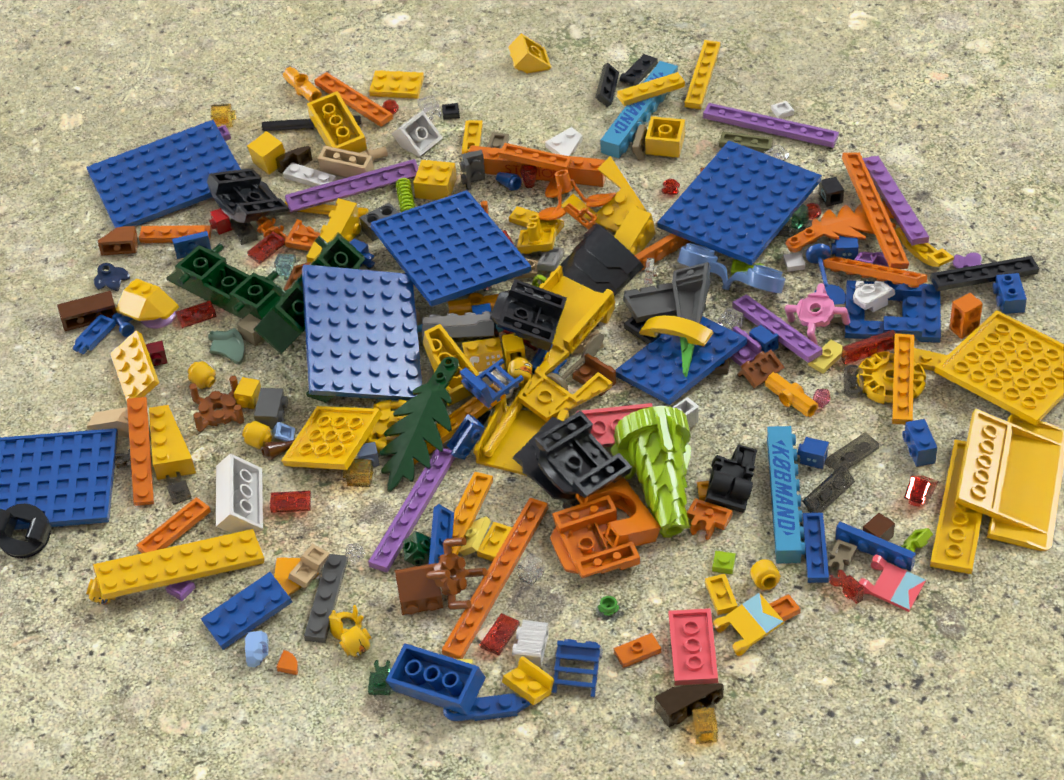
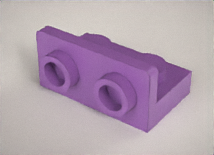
M735 326L733 331L746 337L748 343L730 357L741 366L748 360L750 362L755 360L754 357L761 352V345L744 330Z

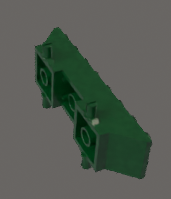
M337 232L328 243L320 235L316 238L315 242L322 247V250L309 265L359 269L361 263L365 260V256ZM302 274L286 291L278 284L274 286L272 290L280 298L253 329L280 354L305 330Z
M220 243L213 249H206L200 245L197 246L175 265V270L166 277L167 281L241 319L251 314L262 320L280 298L272 290L276 285L273 281L279 276L276 271L273 270L266 277L254 272L248 275L227 264L226 258L219 255L224 250V246L220 245Z

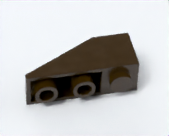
M718 683L672 687L654 697V709L670 728L675 724L682 723L693 714H699L704 708L719 703L724 698V685Z

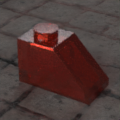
M921 474L911 475L904 499L909 500L908 504L916 507L927 505L939 481Z

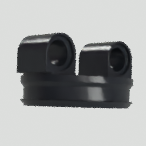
M16 504L6 510L0 509V548L7 555L20 559L29 558L44 549L50 538L51 525L42 510L31 504ZM18 520L30 523L25 536L28 542L11 538Z

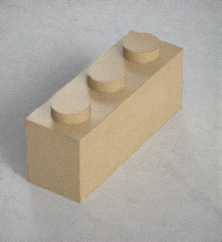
M324 146L318 156L321 171L348 178L375 170L372 156Z

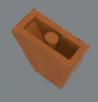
M135 226L117 227L98 240L101 256L133 254L137 252L138 236Z

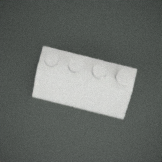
M230 453L216 466V527L231 534L253 529L254 532L261 531L263 529L262 468Z

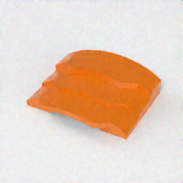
M609 495L552 513L556 527L552 532L550 540L566 572L579 574L583 579L598 573L603 574L618 568L624 570L640 564V556L632 541L612 548L605 538L609 522L617 521V510Z

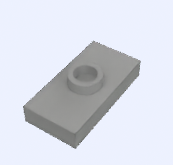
M554 247L553 250L543 252L537 263V270L555 271L564 255V248Z

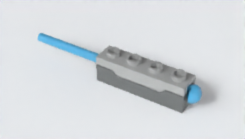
M489 311L478 315L467 312L459 316L454 313H449L447 316L431 314L429 317H423V324L417 325V331L422 332V340H424V331L441 324L454 342H470L496 338L505 329L497 327V324L490 319L492 312Z

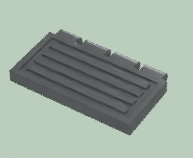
M672 283L660 284L656 287H643L639 291L638 289L624 291L623 301L636 323L647 321L655 316H677Z

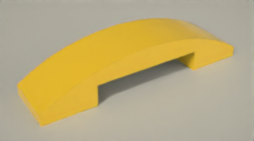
M901 228L895 229L903 245L923 263L933 267H940L954 260V257L943 248L937 250L929 243L911 245Z
M665 315L648 319L639 333L640 335L657 337L659 333L685 337L689 344L705 346L713 331L692 320Z

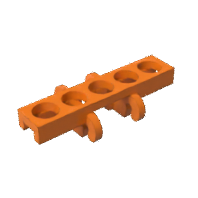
M568 203L563 209L588 230L597 220V214L593 215L589 212V207H583L579 211L572 204ZM585 213L592 218L590 221L583 217Z
M266 217L256 221L259 225L257 232L263 233L265 239L272 237L281 246L285 245V241L281 240H286L287 238L283 233L284 227L280 225V229L278 226L274 227L275 218H271L272 222Z

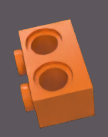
M968 293L952 302L949 329L960 339L969 336L980 326L983 306L980 299L976 298L972 293Z

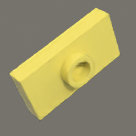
M830 340L822 347V355L809 362L808 366L823 374L846 353V347Z
M487 516L474 521L471 528L466 532L467 543L459 551L463 556L478 550L491 523Z

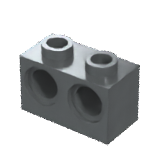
M387 203L360 217L361 230L372 241H375L379 238L371 229L370 222L400 212L392 204Z

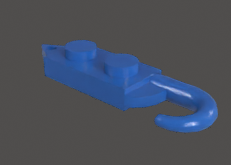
M512 693L476 698L468 716L461 713H452L446 708H443V713L451 721L489 720L518 716V713L530 706V703Z

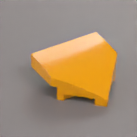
M301 558L276 559L274 577L289 596L302 588V586L288 579L289 573L301 561Z

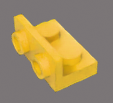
M525 657L519 658L517 668L505 674L502 679L503 684L532 705L551 695L554 682L552 676Z

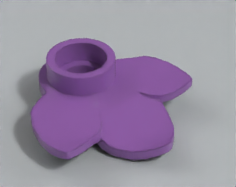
M971 252L965 257L956 254L952 263L956 269L981 265L982 257L976 252Z

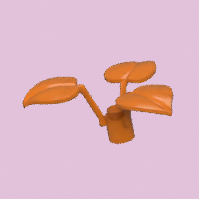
M560 170L554 174L556 182L551 180L545 190L547 198L558 197V206L543 209L538 215L540 220L546 221L563 217L567 212L563 210L564 208H561V194L570 192L573 187L581 199L587 202V207H600L607 204L615 197L616 192L595 194L585 198L576 186L574 179L570 180L568 170Z

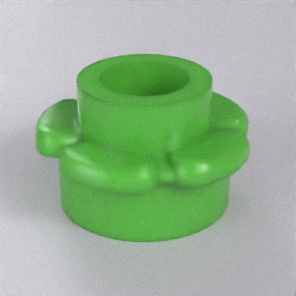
M605 596L600 600L598 610L604 613V615L610 616L619 610V605H617L614 597Z

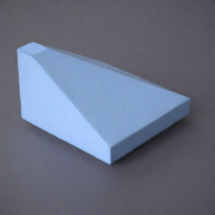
M277 422L272 431L274 438L285 442L294 440L295 428Z

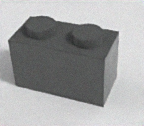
M283 388L260 389L254 413L255 421L269 426L270 429H273L277 422H284V408L288 406V397L285 396Z

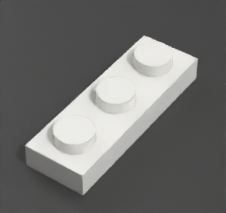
M291 163L283 172L285 179L312 187L337 181L335 175Z

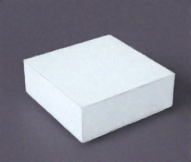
M787 101L771 105V111L779 119L794 115V110Z
M802 252L784 255L783 260L787 272L805 269Z

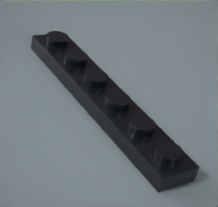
M1032 256L935 272L931 273L930 280L938 292L996 281V275L1019 273L1020 277L1038 274L1039 267Z

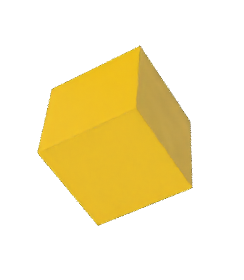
M267 131L247 145L253 163L268 175L278 169L276 158L286 153L283 143Z

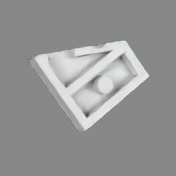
M570 127L546 141L545 147L554 154L570 156L572 153H575L576 147L582 142V135Z

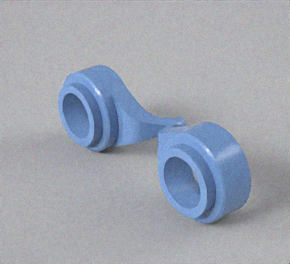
M687 243L686 247H681L677 260L679 263L690 267L708 262L711 267L710 272L718 274L722 278L723 289L729 290L732 283L737 280L761 290L782 293L786 279L779 270L762 265H754L747 272L740 271L734 273L728 280L727 269L725 265L717 262L718 257L714 255V250Z

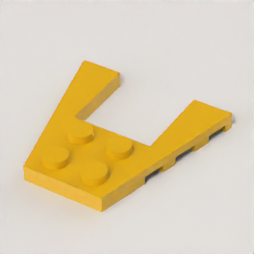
M609 157L598 170L620 190L597 213L590 207L588 211L593 215L597 214V220L594 223L616 233L632 207L644 211L646 209L613 159ZM574 194L562 204V208H565L570 203L579 211L583 207L587 208L586 204ZM586 213L583 215V217L585 219H588L589 221L592 219Z
M557 342L552 344L551 350L546 353L543 362L537 367L535 374L531 380L529 379L518 396V402L545 422H548L552 417L556 418L561 409L569 411L612 388L613 383L597 372L572 395L547 377L550 372L569 357V351Z

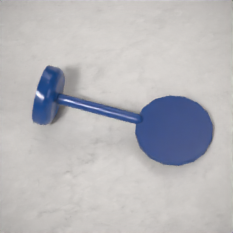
M826 244L812 245L805 253L807 261L819 264L827 295L833 300L834 305L845 304L846 294L844 290L839 286L828 284L823 260L830 258V247Z

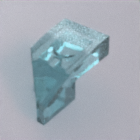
M278 254L275 259L274 267L279 276H284L286 281H288L292 267L296 262V255Z

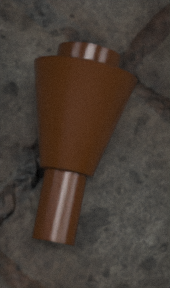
M294 440L287 442H264L263 447H261L263 457L269 461L288 450Z

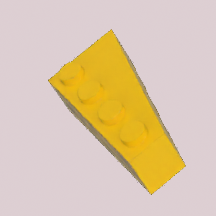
M632 207L614 235L633 255L643 251L656 234L652 214Z

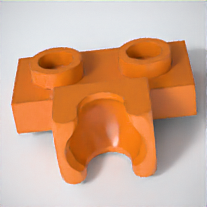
M695 498L687 511L688 518L692 519L690 526L691 534L695 535L699 530L706 531L705 539L709 540L715 531V527L725 530L732 517V510Z

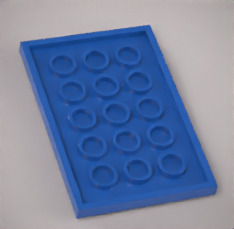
M702 316L700 324L711 329L713 334L705 346L695 345L687 377L683 374L680 337L668 334H661L657 340L649 343L615 369L616 377L671 405L714 371L716 367L724 363L727 358L733 356L748 344L747 338Z

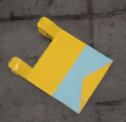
M758 593L726 616L715 619L713 625L718 633L725 631L730 624L733 626L743 640L735 642L732 647L737 656H742L749 647L784 624V621L765 598Z

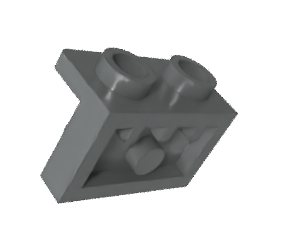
M482 150L461 154L462 162H459L461 172H463L461 174V181L463 185L466 184L468 190H471L472 182L485 179Z

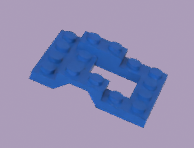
M847 280L846 308L850 324L845 325V338L885 340L897 333L914 335L920 342L940 343V291L937 292L933 284H921L917 288L908 287V284H893L892 281H884V283L895 289V295L888 298V300L902 301V317L884 316V321H866L865 310L853 301L856 281ZM864 281V284H875V281Z

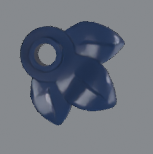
M102 263L97 268L98 274L94 278V285L97 290L107 286L114 291H119L121 280L130 279V275L122 267H114L111 263Z

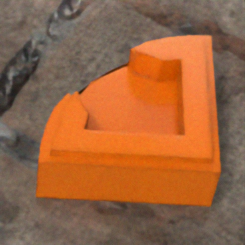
M283 650L276 666L277 671L297 675L298 663L295 656Z

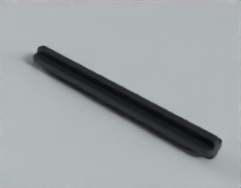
M353 115L357 124L361 125V116ZM310 118L262 122L263 131L316 128Z

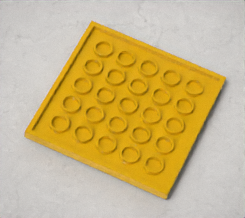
M996 310L936 365L934 372L1036 426L1064 398V344Z

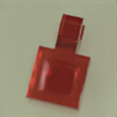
M839 569L837 572L839 578L830 575L829 582L833 586L842 587V592L848 599H851L856 604L863 600L864 587L850 574L846 576L845 572Z

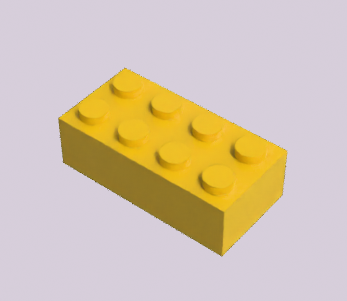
M338 91L307 103L309 117L326 146L356 153L366 151L365 136Z

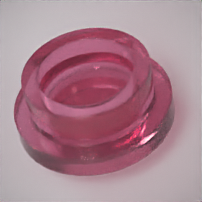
M822 388L815 391L813 400L818 403V407L823 408L830 402L831 397L828 389Z

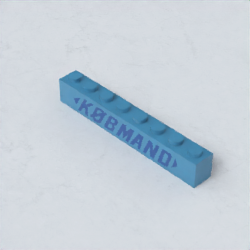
M659 61L643 83L677 73L678 66ZM667 93L625 106L601 138V153L620 158L627 151L630 143L634 142L638 126L649 121L650 116L653 112H656L658 105L664 101Z
M767 426L776 564L801 563V555H805V542H801V539H804V527L799 524L802 523V510H798V507H801V495H797V491H800V481L795 477L798 476V464H794V461H797V449H793V446H796V435L792 434L791 426Z

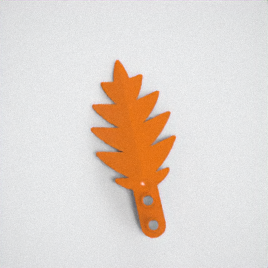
M882 201L889 218L895 219L885 202ZM862 204L858 205L855 212L848 205H844L837 217L831 210H827L820 222L817 219H813L812 226L787 239L786 247L790 252H799L804 246L817 242L818 238L822 236L839 240V236L866 240V236L858 231L874 234V231ZM891 222L892 225H893V228H896V224H894L893 222Z

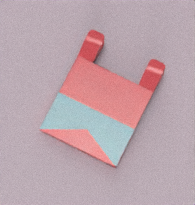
M874 555L871 568L883 571L875 585L867 579L861 578L857 591L863 594H871L909 612L926 579L888 563L879 555Z

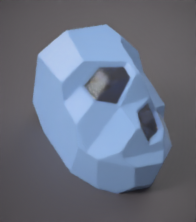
M262 631L248 632L245 637L247 666L256 668L269 654L268 636Z

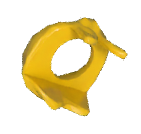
M353 605V613H336L335 610L332 611L328 617L332 636L341 640V635L349 630L343 628L341 621L343 618L352 619L355 622V626L360 627V629L362 628L361 622L364 616H358L356 605Z

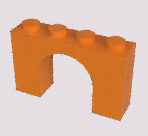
M624 477L596 491L587 498L576 494L575 497L580 504L609 495L614 506L628 514L630 518L609 522L605 538L612 548L631 541L634 546L656 542L661 526Z

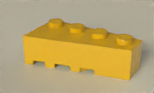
M338 198L335 202L337 205L335 211L331 210L328 215L330 218L327 225L322 226L320 237L327 243L337 232L350 242L361 231L357 203ZM315 241L306 256L307 262H312L322 250V247Z
M441 324L424 331L423 346L434 372L446 357H455L459 361L458 371L446 387L452 403L448 404L449 407L472 395L461 382L463 378L460 371L466 367L475 376H478L479 373Z
M169 405L150 407L152 459L157 480L196 474L193 459Z

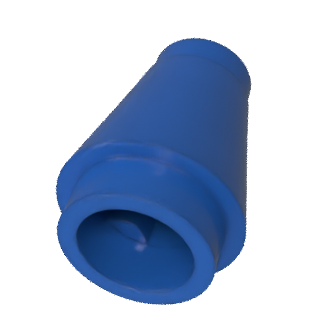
M499 172L496 175V181L511 191L518 190L521 187L522 179L517 174Z

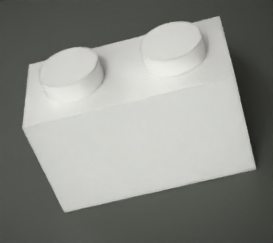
M424 111L414 115L391 133L401 148L418 157L443 138Z

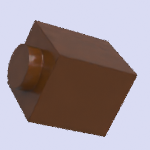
M878 513L863 526V531L889 541L894 536L895 523L890 518Z

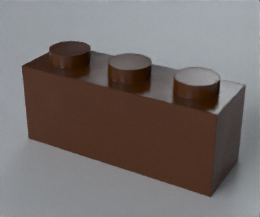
M111 290L57 304L65 332L89 326L100 314L112 319V316L117 313Z

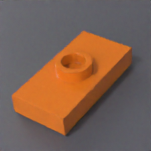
M652 633L614 648V654L623 668L661 653V647Z

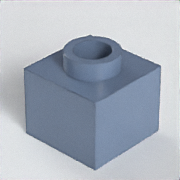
M375 442L363 444L357 454L358 461L368 462V468L380 466ZM359 464L360 467L366 466V464Z

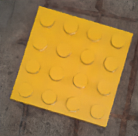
M317 406L281 461L284 466L348 470L382 416L380 409Z

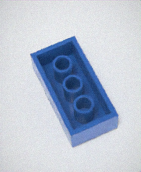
M404 643L386 682L394 692L468 716L486 677L479 666Z

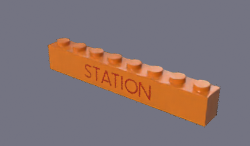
M471 145L469 152L482 150L485 174L497 175L499 172L517 174L520 178L544 181L553 180L556 182L554 174L557 171L499 158L500 148ZM568 156L572 157L568 168L570 180L574 179L575 184L604 186L606 177L599 172L598 168L606 160Z

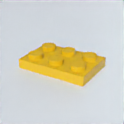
M375 70L369 90L370 97L418 99L424 80V73Z

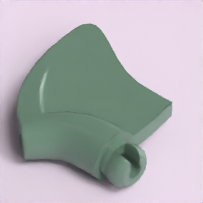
M236 328L228 331L216 330L215 332H209L208 339L213 341L210 348L211 354L225 356L236 364L242 363L245 353L244 341Z

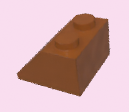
M435 563L395 570L402 615L443 608L440 587L436 586L434 579L430 580L427 578V573L434 571Z

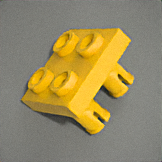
M530 215V223L527 224V229L520 230L517 250L524 254L553 250L557 233L556 227L541 228L539 215Z

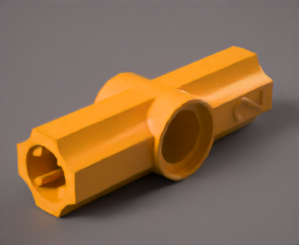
M291 66L285 69L283 78L295 88L297 95L304 96L309 102L322 96L321 91L309 81L306 74H301Z
M472 293L468 296V299L449 301V313L458 314V316L464 315L467 312H472V305L490 303L491 311H493L499 294L483 296L480 293Z
M774 372L765 381V386L779 396L784 406H793L806 417L813 416L818 409V403L804 394L803 388L798 383L794 382L791 384Z

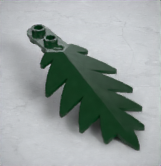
M444 358L429 382L413 390V395L417 396L408 400L393 412L394 417L408 416L402 418L384 432L385 437L399 435L380 451L381 456L395 454L381 469L382 474L390 473L388 492H391L403 477L410 482L414 481L415 468L413 458L427 469L431 468L429 452L424 440L440 452H443L442 440L435 421L449 432L452 431L450 418L442 400L448 404L452 403L446 387L458 371L459 361L457 358Z

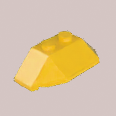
M136 278L123 290L116 311L138 321H147L158 318L167 319L179 308V305L160 287Z

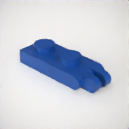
M100 314L76 338L73 350L79 351L81 354H85L88 350L92 351L116 326L115 320Z

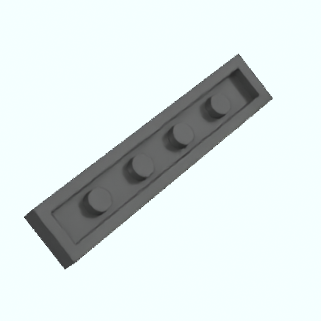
M330 554L324 564L304 634L305 641L326 643L330 629L328 617L336 607L348 563L347 555Z

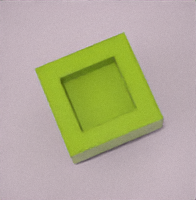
M715 551L712 572L733 575L736 553Z

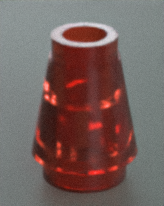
M522 164L520 172L526 188H533L535 186L537 167Z

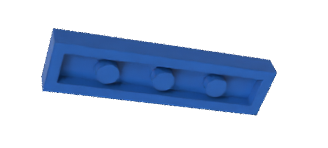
M440 504L436 505L433 509L429 564L439 563L441 559L439 556L444 554L443 541L453 536L454 512Z
M803 513L808 583H829L823 513Z
M841 521L836 526L835 540L853 544L861 552H866L873 556L879 555L887 562L899 568H904L908 571L913 569L915 552Z

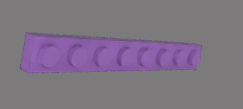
M708 103L703 112L704 119L834 148L839 137V132L713 103Z
M879 156L863 158L877 191L911 245L928 243L929 235Z
M412 159L285 195V199L290 212H297L336 201L338 198L343 199L395 184L400 178L414 179L418 171V165L416 160Z
M443 448V452L435 450L430 458L431 468H424L368 561L369 567L388 573L403 547V541L411 534L456 457L451 455L452 450Z

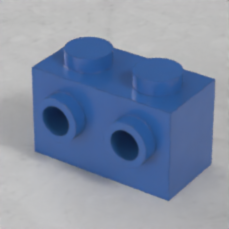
M1019 273L996 275V281L992 284L993 293L997 295V307H1000L1003 314L1025 313L1027 298Z
M920 419L906 422L905 431L902 432L903 440L908 446L909 454L913 458L916 467L935 464L937 445L926 420Z

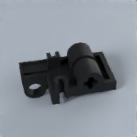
M738 444L731 460L719 455L714 457L711 464L712 469L705 502L744 513L753 487L751 480L755 469L756 449Z

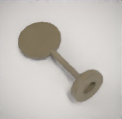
M598 333L592 337L585 346L581 358L562 376L556 373H549L547 377L568 391L565 379L582 362L585 363V355L587 353L594 357L603 343L604 335Z

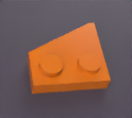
M297 219L285 240V247L310 251L320 233L315 232L310 226H304L302 221Z

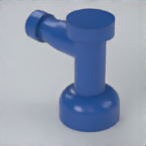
M115 313L112 319L119 325L120 334L124 337L132 335L134 326L130 321L133 318Z

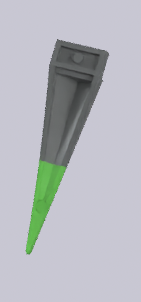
M708 262L673 272L672 285L677 317L701 323L711 283L709 279L711 267ZM680 337L683 374L687 377L695 344H689L685 337Z

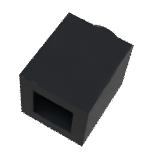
M836 176L823 179L819 183V195L826 207L843 203L844 188Z

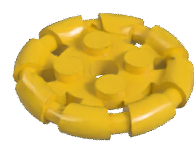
M890 351L878 352L860 363L856 371L858 374L856 382L860 391L866 393L869 399L880 404L886 402L893 405V378L887 376H893L894 363H889V361H894V353H890ZM914 361L913 398H917L925 388L926 374L921 364Z
M384 400L374 404L373 409H380L382 416L364 444L375 442L377 452L380 453L387 444L399 436L385 437L384 432L396 422L408 416L394 417L393 412L395 411H392V409H398L406 403V400Z

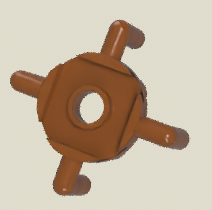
M236 376L229 378L232 389L229 394L213 391L206 398H202L199 396L197 385L195 383L189 385L193 402L199 404V412L193 414L197 431L202 432L208 425L218 426L217 424L224 423V425L231 421L239 424L244 423L242 407L239 404L237 405L234 399V392L238 386Z
M465 537L445 539L443 541L444 554L439 556L441 559L439 563H435L434 571L427 573V578L430 580L434 579L436 586L441 587L443 590L441 593L447 595L448 608L450 610L471 608L470 600L456 601V595L466 589V577L487 575L486 568L465 569V559L452 553V547L466 545L467 540Z

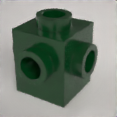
M417 531L403 541L404 561L415 566L426 564L430 556L431 538Z

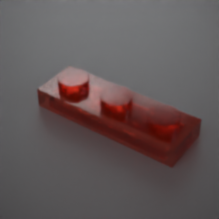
M891 330L842 346V362L845 365L870 357L878 352L894 349L896 332Z

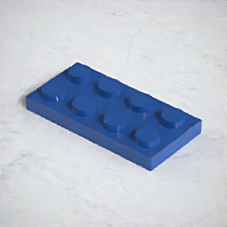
M269 572L209 612L201 620L222 650H224L293 602L276 578Z

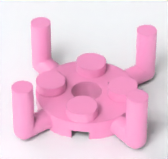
M822 283L818 284L815 293L808 294V297L804 300L802 298L798 305L785 306L788 321L794 322V313H797L801 324L808 326V339L816 345L818 343L815 336V328L828 326L834 314L841 315L844 325L850 324L847 308L835 307L833 300L827 295L825 285ZM816 307L821 308V309H820L819 311H817V312H812V311H811V310H813V309L816 308Z

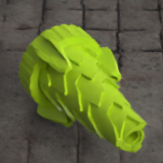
M653 406L626 415L615 426V444L611 448V454L615 456L620 453L632 466L630 474L626 475L625 479H631L634 473L637 474L638 482L641 483L647 507L651 508L655 520L661 526L659 532L664 538H671L674 535L680 534L684 529L690 528L685 507L687 503L685 476L687 475L691 458V446L688 444L691 434L686 414L675 407Z

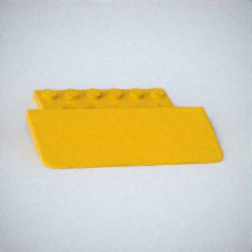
M975 408L971 417L955 502L990 516L987 538L1038 551H1046L1051 548L1064 468V430L1044 421H1040L1035 426L1014 414H1011L1007 421Z

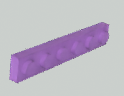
M747 294L732 302L733 309L755 325H762L770 330L773 335L777 333L779 335V342L809 363L822 355L823 349Z

